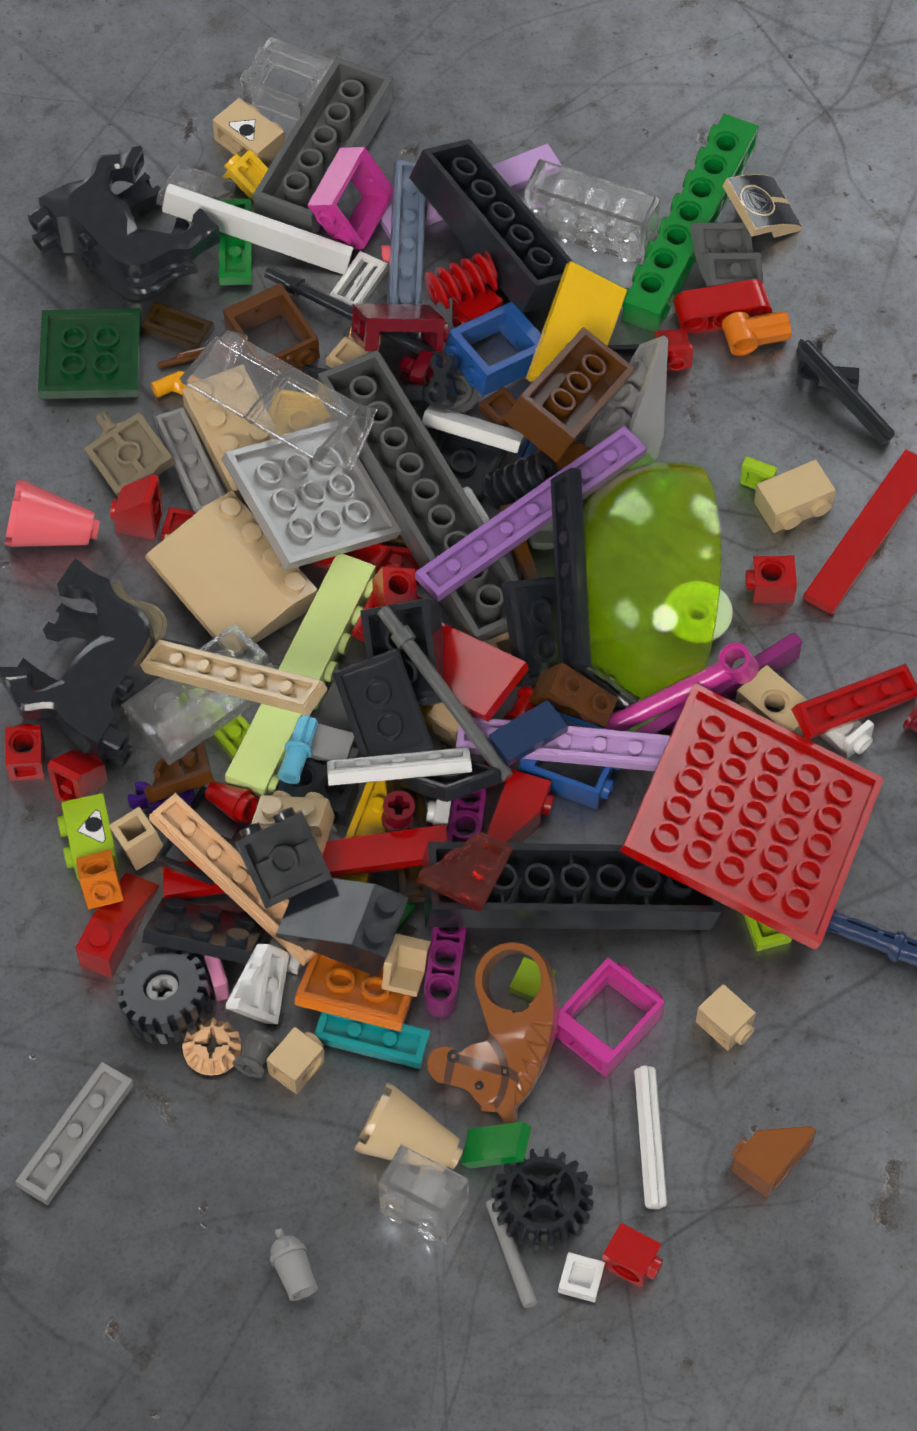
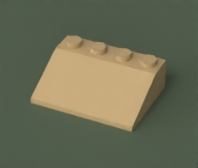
M233 491L205 505L145 556L151 566L231 658L308 612L318 590L299 567L289 570L284 569L254 515Z

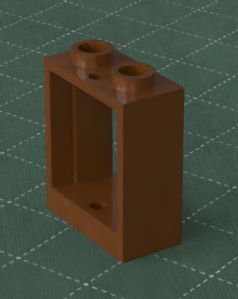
M281 283L223 309L226 331L235 340L241 354L262 385L271 380H278L286 373L301 366L304 367V365L308 366L320 358L318 337ZM282 315L300 343L262 360L244 332Z

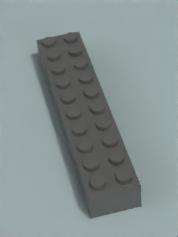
M378 350L318 374L317 396L332 422H338L401 528L400 535L420 568L484 524ZM503 556L440 600L457 630L480 641H485L508 632L501 583L518 581V578Z

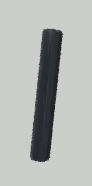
M806 340L796 349L797 355L881 445L888 443L895 435V431L810 340Z

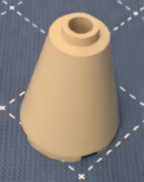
M387 1082L382 1091L387 1093L388 1096L382 1094L380 1100L377 1099L359 1138L365 1140V1143L359 1141L355 1145L354 1150L362 1154L444 1173L447 1167L454 1170L463 1152V1149L458 1147L460 1139L395 1085Z

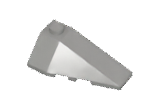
M665 336L639 345L629 362L635 368L634 372L615 397L608 403L609 409L603 419H595L584 446L593 448L623 426H626L647 448L646 456L630 466L629 469L652 463L660 452L659 448L664 436L668 339Z

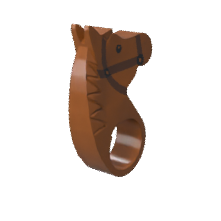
M509 942L489 950L482 957L476 969L475 987L489 1030V1039L485 1042L469 1045L463 1051L447 1046L438 1047L430 1053L427 1061V1069L434 1080L470 1092L476 1102L481 1105V1111L499 1113L504 1124L517 1122L518 1107L527 1099L536 1086L552 1050L559 1017L558 988L549 962L542 954L531 947L521 943ZM517 953L532 957L541 973V985L538 994L529 1003L530 1007L520 1012L501 1008L494 1001L489 989L490 974L496 963L508 955Z

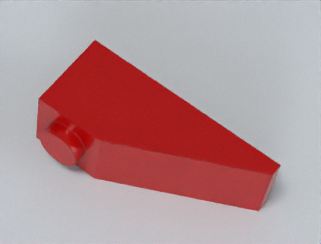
M510 769L513 775L505 782L483 843H523L540 827L543 816H550L555 796L551 795V781Z
M127 872L120 879L123 901L98 907L75 947L81 967L112 979L159 889L158 884Z

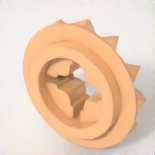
M213 1017L204 1026L197 1023V1032L192 1036L188 1031L186 1032V1037L182 1044L183 1055L187 1064L200 1074L219 1075L225 1073L234 1066V1058L241 1055L242 1044L239 1033L228 1021H218ZM211 1035H214L217 1044L222 1045V1047H216L215 1053L210 1058L207 1047L202 1046V1044H208L209 1038H211Z

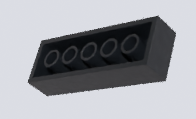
M471 139L423 149L409 179L472 255L479 253L484 257V251L488 252L497 272L498 286L522 313L552 305L565 266L570 261L573 262V260Z

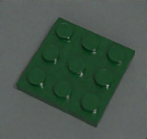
M140 308L42 310L38 377L39 399L139 397Z

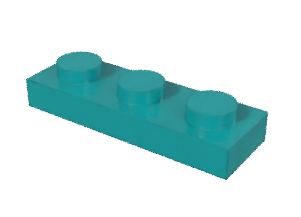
M321 1012L314 1035L326 1046L421 1069L431 1032L430 1030L403 1024L400 1032Z

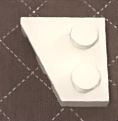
M257 944L226 1003V1009L265 1024L278 1025L290 953L270 944Z

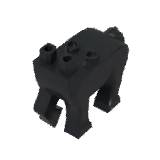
M141 146L132 147L128 151L119 154L98 156L86 179L65 184L39 197L40 208L28 215L29 223L36 231L32 234L33 243L43 254L57 246L62 253H74L80 256L88 270L94 269L113 290L123 297L133 300L158 295L170 282L177 278L197 273L198 266L193 260L204 251L221 242L219 226L201 208L193 214L190 226L188 220L177 217L171 233L137 229L134 218L147 210L163 207L164 191L158 185L154 188L151 187L149 182L151 177L146 172L136 181L145 164L143 148ZM116 181H125L133 184L117 195L112 192V184Z

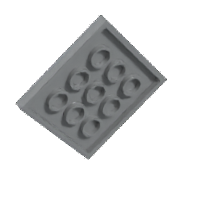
M338 422L226 451L221 459L285 570L396 539L402 531Z

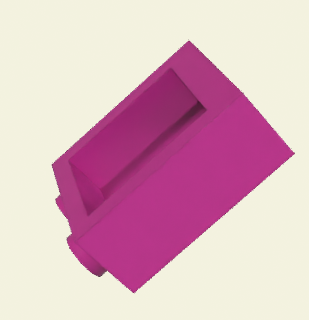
M365 147L340 148L307 206L332 240L351 246L353 249H364L392 199L393 187ZM351 180L362 197L350 219L347 220L337 206V203Z
M607 958L559 1009L555 1037L607 1078L663 1017L665 1001L654 987L650 985L644 986L635 979L633 972L622 963L616 964L610 958ZM607 984L645 1013L642 1019L613 1050L575 1020Z

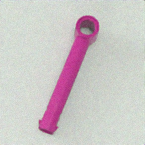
M737 642L730 643L721 650L718 662L627 706L625 709L611 714L608 724L604 729L627 731L633 726H637L685 702L694 683L709 690L730 679L739 684L748 683L758 673V662L746 646ZM745 658V662L741 667L732 669L737 659Z

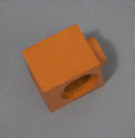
M111 849L76 858L79 881L88 910L123 901L120 880Z

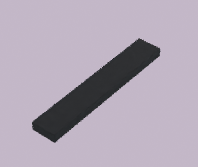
M571 467L552 478L550 482L560 663L563 662L576 672H580L592 665L581 470Z

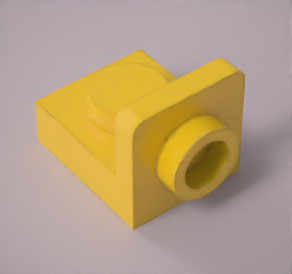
M249 149L242 157L236 153L224 165L227 171L221 179L226 183L231 178L253 200V193L269 168Z

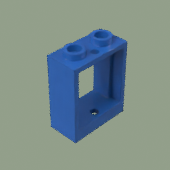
M510 302L449 330L445 354L446 357L447 355L458 357V369L464 374L468 384L475 387L483 397L527 376L541 334L513 302ZM500 331L519 353L492 366H488L472 348L471 344Z
M557 712L568 726L604 729ZM522 759L519 764V772L550 780L552 794L598 810L602 799L608 800L615 784V780L612 779L615 770H622V768L603 767L595 787L540 768L543 763L540 760Z

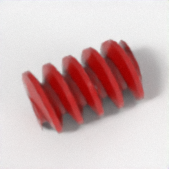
M484 251V257L479 253L474 254L472 262L468 258L461 259L460 266L455 262L450 263L448 271L443 267L437 268L436 276L432 272H427L424 275L427 291L432 302L436 306L437 303L441 302L445 309L450 308L449 298H453L458 305L462 304V293H465L469 300L474 299L473 289L475 288L482 296L485 295L486 284H489L493 291L498 290L497 272L487 251Z

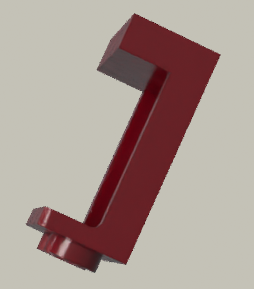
M353 303L351 336L365 351L378 350L379 332H421V337L435 351H443V342L448 340V323L430 305Z

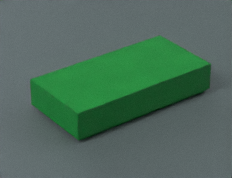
M522 1121L468 1129L461 1164L471 1169L524 1162L531 1126Z

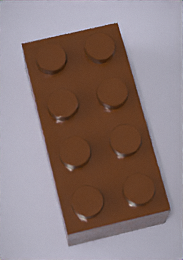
M583 327L520 395L504 420L557 462L620 391L635 368Z

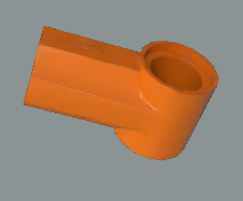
M785 311L752 317L746 312H736L728 315L722 321V328L730 352L736 356L747 355L753 352L758 345L791 339L790 319Z

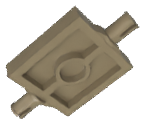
M106 411L101 412L106 423L99 414L95 420L104 432L97 440L84 447L85 452L118 498L123 486L149 475H159L176 464L171 454L140 412L126 421L116 424Z

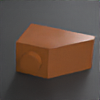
M811 1126L757 1130L750 1139L742 1138L732 1151L731 1155L734 1156L731 1171L768 1198L812 1146L816 1130Z

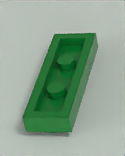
M251 199L219 200L252 212ZM219 232L221 240L219 243L220 285H252V243Z

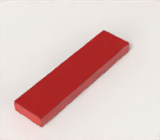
M905 663L796 704L791 711L806 740L916 699L917 683Z

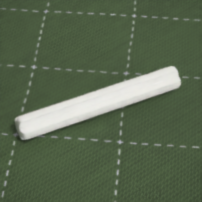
M643 1065L635 1069L634 1076L644 1202L646 1208L658 1210L667 1205L657 1073L654 1067Z

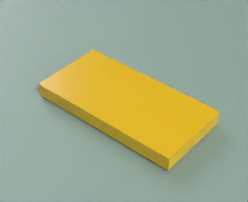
M572 261L567 263L526 379L533 382L583 327L608 346L627 289Z

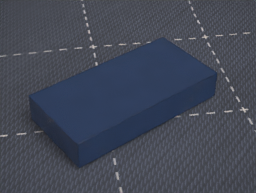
M546 700L490 733L488 740L509 767L566 733L568 725L550 702Z

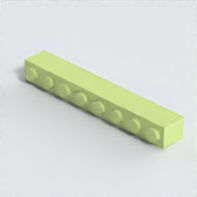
M345 554L335 556L278 670L321 680L325 684L327 681L332 682L334 680L332 672L338 670L339 663H337L340 654L345 655L349 650L352 641L350 633L361 614L360 610H363L373 590L372 579L375 577V565ZM324 695L320 699L318 704L315 706L314 710H319L323 702ZM261 704L225 774L226 784L252 790L259 800L261 795L271 796L274 791H277L281 782L277 774L286 754L285 743L291 740L297 720L303 714Z

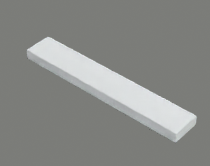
M168 184L162 212L192 222L193 214L201 208L219 226V232L340 274H344L348 269L353 252V247L182 187Z

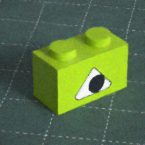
M101 793L61 802L63 815L57 816L61 837L68 836L70 846L63 848L67 869L74 867L77 880H79L76 858L111 849L117 872L120 871L112 832L109 827L110 822L104 794Z

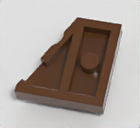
M200 730L166 741L161 752L162 757L156 763L153 770L155 775L154 783L152 786H146L144 792L149 804L171 797L175 793L179 794L191 789H198L205 784L214 782Z

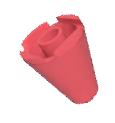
M17 479L4 545L11 547L88 545L89 539L96 540L100 520L94 519L95 512L25 480Z

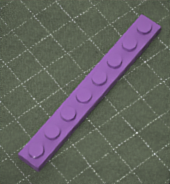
M623 426L417 570L415 579L436 602H439L552 522L550 482L552 478L571 467L580 469L582 498L585 499L646 456L647 448L626 426Z

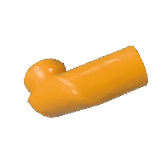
M177 371L150 384L154 395L159 398L170 392L183 395V388L197 384L200 381L193 375Z

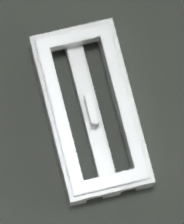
M359 251L330 293V296L352 307L353 303L365 304L387 273L388 263ZM367 262V266L354 281V284L347 293V295L345 297L341 296L350 284V282L352 281V279L354 278V276L357 274L363 263ZM375 267H377L372 276L369 278V280L363 287V289L360 291V289L362 288L368 277L371 275Z

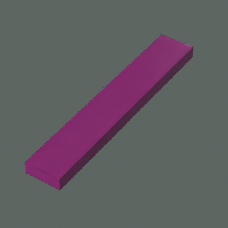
M795 632L791 633L754 656L759 665L758 672L765 665L769 666L774 672H777L798 659L802 646L801 638ZM730 679L710 690L731 701L736 698L737 690L744 684L736 683ZM684 702L671 708L635 732L670 735Z

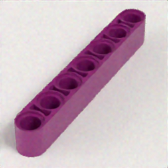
M486 788L453 800L448 828V842L481 843L486 814ZM466 798H475L478 801L475 803H466L463 800ZM462 829H469L473 831V833L469 835L459 834L458 831ZM433 927L424 995L425 1007L435 1017H447L457 1007L469 928H459L457 931L449 933L443 930L444 927ZM442 958H449L454 963L449 966H443L438 961ZM438 991H444L449 994L445 999H436L432 995Z

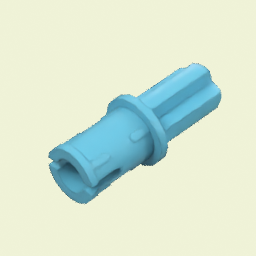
M307 715L298 718L291 740L285 743L286 754L277 774L283 782L289 784L299 783L306 759L312 755L310 747L318 726V721L315 718Z

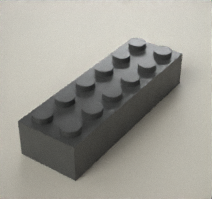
M336 57L253 193L254 212L316 234L321 224L316 220L315 215L307 205L340 148L368 147L394 103L393 77Z

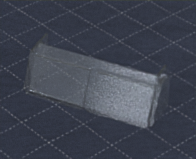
M227 330L222 337L215 336L179 378L184 385L240 418L246 419L250 424L306 457L322 464L350 470L353 469L377 412L376 408L354 402L246 340L248 337L246 334Z

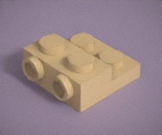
M274 791L272 796L261 795L252 824L259 822L261 828L274 823L275 821L272 816L290 807L293 808L295 813L302 810L323 855L335 818L328 798L316 792L307 793L305 797H291L290 794L284 791Z

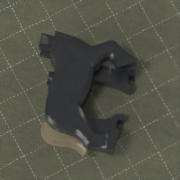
M75 558L57 583L59 595L69 599H88L96 606L97 614L77 611L61 603L56 610L59 613L56 623L53 624L48 621L43 631L48 640L59 642L65 638L75 637L85 639L91 643L74 658L60 681L45 674L23 658L18 667H0V682L10 694L22 718L29 720L47 717L57 718L64 733L75 747L85 754L92 753L103 761L104 766L109 760L123 768L133 754L134 749L133 746L128 744L130 740L129 733L119 728V721L126 711L130 712L134 709L139 700V691L150 676V674L143 671L140 664L158 640L163 639L166 633L167 620L165 614L157 606L130 598L124 591L120 580L111 585L108 578L89 570L82 562Z

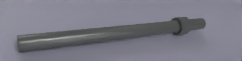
M389 605L381 608L377 614L392 633V641L398 649H404L490 767L501 771V782L509 779L513 772L415 642V634L408 625L403 626Z

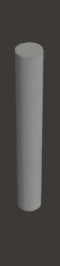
M493 1198L485 1204L523 1308L533 1307L538 1303L515 1239L506 1235L509 1223L501 1226L497 1224V1217L503 1211H492V1203L498 1200Z

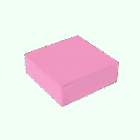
M204 955L206 971L216 1002L228 999V996H230L229 987L220 958Z

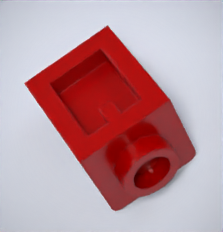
M687 328L654 331V339L665 336L668 339L667 370L679 371L684 368H692L694 350L693 345L689 343Z

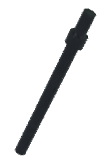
M272 266L266 268L264 277L277 284L281 283L288 293L296 297L301 295L352 321V306L306 284L304 278L294 273L288 275ZM379 332V335L417 354L421 350L433 353L435 351L430 345L404 332Z

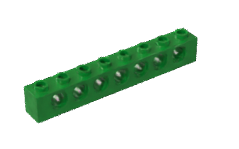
M723 114L718 125L713 124L707 137L708 144L706 147H700L695 159L696 166L694 170L689 169L685 175L682 185L684 189L681 194L676 193L674 195L669 217L664 216L658 227L656 241L651 240L647 246L645 262L643 265L640 263L637 265L632 277L633 284L631 288H625L627 292L622 304V321L651 332L660 331L673 306L674 298L680 293L696 262L690 225L717 222L729 199L723 184L726 178L741 176L757 145L758 125Z

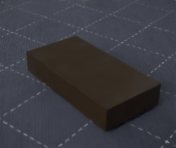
M156 301L141 324L142 333L189 350L204 347L214 331V322Z

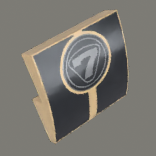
M749 174L726 178L723 188L751 237L771 232L775 238L802 230L803 226L774 177L763 174Z

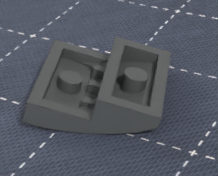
M695 223L690 225L695 257L707 287L753 279L763 281L761 252H753L751 235L744 223Z

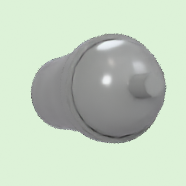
M281 1228L275 1231L277 1240L271 1246V1257L269 1260L271 1265L275 1267L291 1301L304 1299L318 1290V1285L306 1254V1246L294 1236H284Z

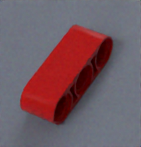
M758 279L687 290L679 293L673 300L680 328H687L688 334L723 329L722 321L732 313L746 312L752 317L773 312L765 284Z

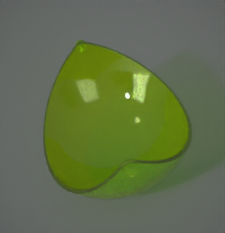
M678 461L656 462L638 466L617 475L596 490L583 504L591 663L607 675L612 673L616 676L615 681L634 695L639 696L640 701L706 668L713 642L719 605L721 533L715 492L711 480L702 466L696 463Z

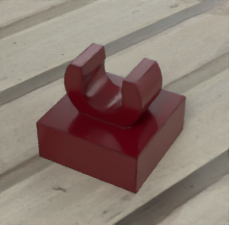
M421 350L417 360L403 357L398 367L402 371L400 380L412 384H428L431 377H434V371L430 365L431 357L434 353Z

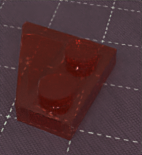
M480 831L468 839L464 846L454 848L445 854L441 861L429 869L427 867L422 869L417 881L481 913L513 851V847Z

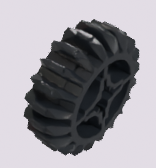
M549 1147L545 1149L544 1156L538 1157L537 1151L532 1148L530 1150V1159L526 1160L524 1158V1162H518L516 1165L512 1163L504 1164L503 1170L505 1174L496 1175L495 1183L498 1186L492 1188L491 1197L498 1199L492 1203V1211H503L497 1217L498 1226L509 1223L506 1235L514 1237L519 1233L518 1243L521 1247L527 1243L528 1239L533 1240V1248L536 1251L540 1249L541 1241H547V1246L553 1250L555 1248V1239L559 1238L563 1244L567 1245L570 1242L569 1233L579 1236L582 1232L580 1224H588L590 1220V1215L586 1211L592 1210L594 1201L588 1198L593 1194L592 1185L585 1184L588 1180L586 1171L577 1172L579 1163L576 1160L566 1165V1154L564 1152L560 1153L556 1159L551 1158L552 1151ZM536 1175H547V1176H550V1177L547 1178V1179L541 1180V1179H537V1178H535V1177H533V1176H536ZM564 1185L568 1187L574 1200L568 1212L563 1208V1202L558 1198ZM517 1186L522 1190V1195L527 1200L523 1204V1210L520 1213L515 1209L511 1200L512 1193ZM536 1196H538V1197H539L540 1199H542V1200H540L539 1202H537V1201H536ZM549 1196V1202L543 1198ZM540 1218H546L552 1222L536 1223L534 1221Z

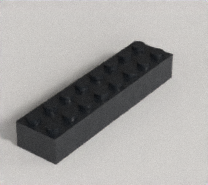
M428 842L422 858L425 927L712 930L721 914V903L619 852L622 845Z

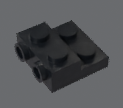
M290 807L272 816L275 821L274 823L261 828L259 822L240 830L241 838L235 840V844L265 909L332 879V875L302 810L295 813L293 808Z

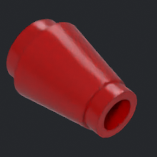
M214 781L209 784L205 792V799L210 801L234 822L248 823L253 819L259 798L254 795L252 790Z

